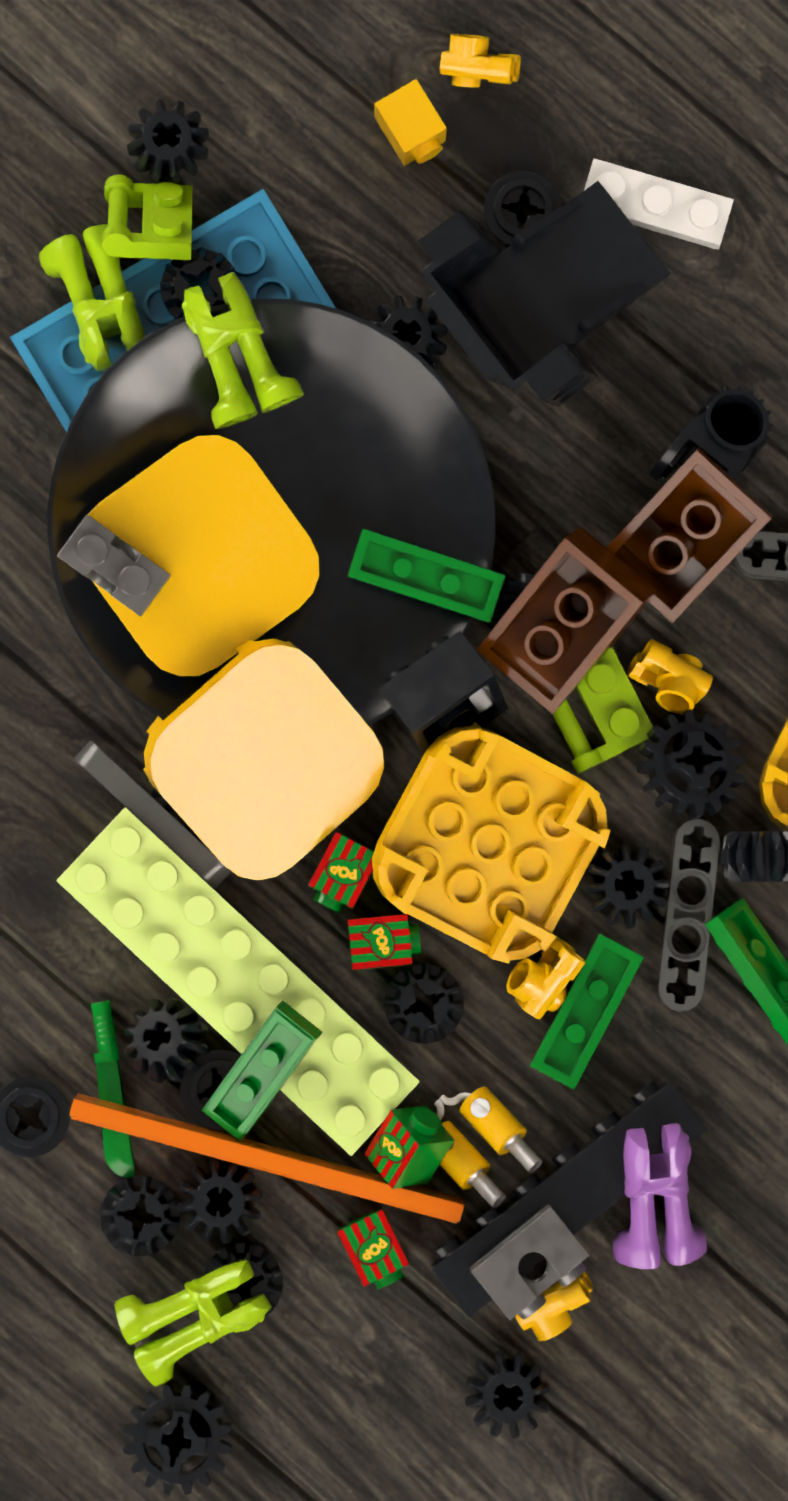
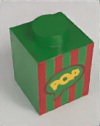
M336 832L308 884L309 888L317 891L313 900L337 913H340L343 905L353 910L373 872L372 857L374 851Z
M408 914L348 920L353 971L412 965V954L421 953L419 925L409 924Z
M426 1105L393 1109L388 1113L364 1154L392 1189L428 1184L454 1142V1139L443 1127L439 1117Z
M383 1207L337 1229V1233L364 1287L374 1282L378 1290L404 1277L401 1268L409 1265V1260Z

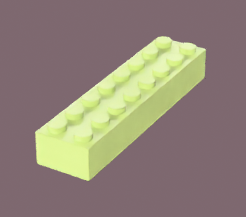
M126 807L56 880L241 1054L282 1000L320 1029L323 1033L281 1088V1091L350 1156L382 1124L390 1110L395 1109L420 1082Z

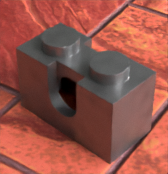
M87 514L57 554V557L99 585L140 617L171 577L169 573Z
M547 1204L470 1267V1271L509 1320L513 1319L517 1314L525 1320L546 1303L547 1300L542 1293L556 1281L562 1287H565L578 1278L587 1269L582 1262L590 1255L551 1206ZM531 1252L542 1254L547 1262L545 1273L535 1280L523 1278L518 1270L521 1258Z

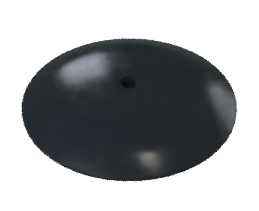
M252 299L251 303L256 317L264 330V333L260 334L272 364L281 376L295 378L301 385L304 395L284 406L262 413L249 371L236 341L229 349L242 382L258 414L238 424L215 429L211 418V410L219 401V394L208 358L204 357L197 334H194L187 325L185 316L176 319L143 338L126 351L100 377L77 410L60 446L51 478L47 508V537L51 567L57 590L70 623L85 649L102 671L124 693L163 720L238 655V653L218 668L200 676H177L161 670L146 656L92 580L57 557V554L86 514L88 515L99 502L178 445L197 436H222L237 442L252 456L309 535L319 556V578L313 594L298 610L255 641L277 639L291 642L319 666L367 725L370 726L392 713L379 691V688L385 684L387 677L397 668L405 665L411 666L425 656L428 647L439 638L444 636L451 637L459 630L466 636L475 618L347 577L361 530L366 529L491 570L495 546V503L492 480L485 453L474 426L460 401L443 378L408 345L374 323L346 311L318 303L291 299ZM221 304L211 307L212 311L210 312L212 317H216L230 310L228 305Z

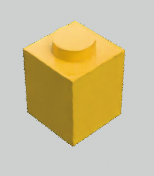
M417 79L374 103V118L404 166L415 159L418 164L424 163L442 151L443 147L441 144L446 142L447 128Z

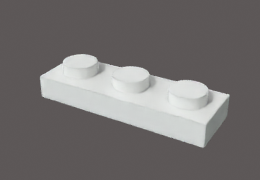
M593 158L584 191L599 181L633 225L713 249H719L734 199Z

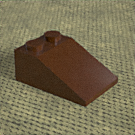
M698 448L606 548L657 590L649 600V603L673 623L771 520L773 515Z
M579 527L563 539L477 648V651L550 713L554 714L628 628L657 590L586 530Z

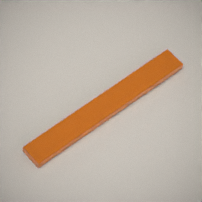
M80 1093L75 1096L69 1116L74 1120L457 1224L461 1220L464 1209L462 1197L417 1185L392 1189L381 1175L245 1138L240 1142L227 1133Z

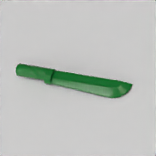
M107 1000L91 1003L98 1052L93 1053L97 1069L99 1099L125 1106L111 1002ZM102 1127L104 1156L109 1168L124 1178L136 1176L130 1135Z

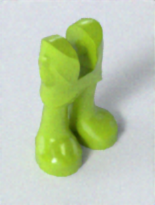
M108 224L91 226L83 232L87 251L96 269L106 300L95 299L87 275L83 251L75 235L69 234L59 237L46 245L39 253V261L45 273L52 278H62L73 304L72 312L80 330L79 348L85 357V361L91 364L98 372L105 371L112 366L109 357V347L105 339L120 335L123 345L128 351L145 338L144 328L136 309L134 294L132 291H127L120 266V259L122 257L110 256L102 248V234Z
M234 272L218 278L223 292L224 303L228 305L230 311L212 317L210 304L205 299L200 286L185 289L184 301L182 303L186 323L192 332L197 334L204 357L208 358L217 384L219 401L211 410V418L215 429L238 424L258 414L242 382L229 349L236 341L249 371L262 413L277 409L304 395L301 385L295 378L281 376L272 364L260 334L264 333V330L256 317L245 287Z
M248 1260L222 1266L201 1278L186 1282L184 1290L153 1303L145 1304L136 1295H128L115 1301L114 1306L119 1327L129 1345H133L168 1324L199 1310L200 1320L163 1338L154 1339L139 1345L134 1350V1358L139 1369L154 1387L167 1383L173 1377L174 1363L184 1355L208 1342L212 1344L226 1334L250 1330L258 1323L264 1321L265 1314L272 1307L264 1293L245 1299L236 1306H233L227 1291L236 1289L239 1285L255 1276Z

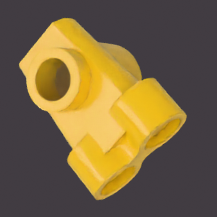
M451 34L449 50L441 54L440 74L451 75V85L461 87H480L481 79H486L492 83L512 84V82H517L519 79L521 57L516 54H488L489 37Z
M654 639L648 641L641 653H636L626 673L627 677L645 686L650 684L658 688L656 694L657 703L665 710L677 714H683L686 710H693L694 706L707 694L713 680L712 675L702 670L703 665L698 658L689 654L676 655L672 653V648Z
M557 936L546 951L542 950V956L538 963L526 958L513 968L507 981V992L516 997L515 1001L525 1012L540 1020L547 1010L554 1012L561 1007L567 995L566 985L570 980L573 981L586 961L575 953L576 950L570 944Z
M586 1271L565 1287H562L556 1281L542 1293L547 1300L546 1303L525 1320L517 1314L515 1317L524 1331L531 1328L538 1341L549 1340L569 1328L573 1320L567 1310L572 1311L591 1301L590 1292L593 1291V1286Z

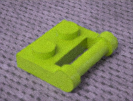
M120 174L109 177L104 186L105 200L109 203L108 226L102 234V248L104 252L113 257L191 260L193 185H178L172 182H162L159 184L133 183L130 178ZM128 208H143L142 233H131L127 228Z
M610 647L576 687L604 745L592 750L567 699L552 714L575 758L571 763L577 775L649 740L647 733L653 728L613 647Z

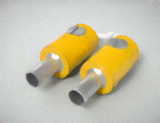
M480 1087L473 1093H460L453 1098H447L445 1095H442L435 1101L436 1115L441 1121L445 1112L443 1104L452 1106L464 1100L459 1109L460 1114L499 1155H504L510 1151L529 1173L534 1172L542 1164V1160L522 1140L527 1132L526 1128L488 1087ZM451 1121L443 1122V1127L452 1136L454 1142L439 1165L462 1190L474 1187L492 1208L499 1206L506 1196L486 1175L489 1171L490 1163Z

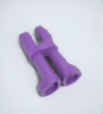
M678 1123L662 1126L663 1153L649 1155L644 1128H634L626 1131L623 1151L624 1193L630 1198L631 1223L630 1228L617 1232L612 1243L613 1258L625 1266L638 1269H655L661 1265L654 1194L664 1196L665 1231L662 1236V1249L668 1263L675 1266L690 1264L707 1252V1238L703 1228L696 1223H692L690 1219L687 1197L690 1191L687 1166L690 1162L692 1151L689 1136L684 1133Z

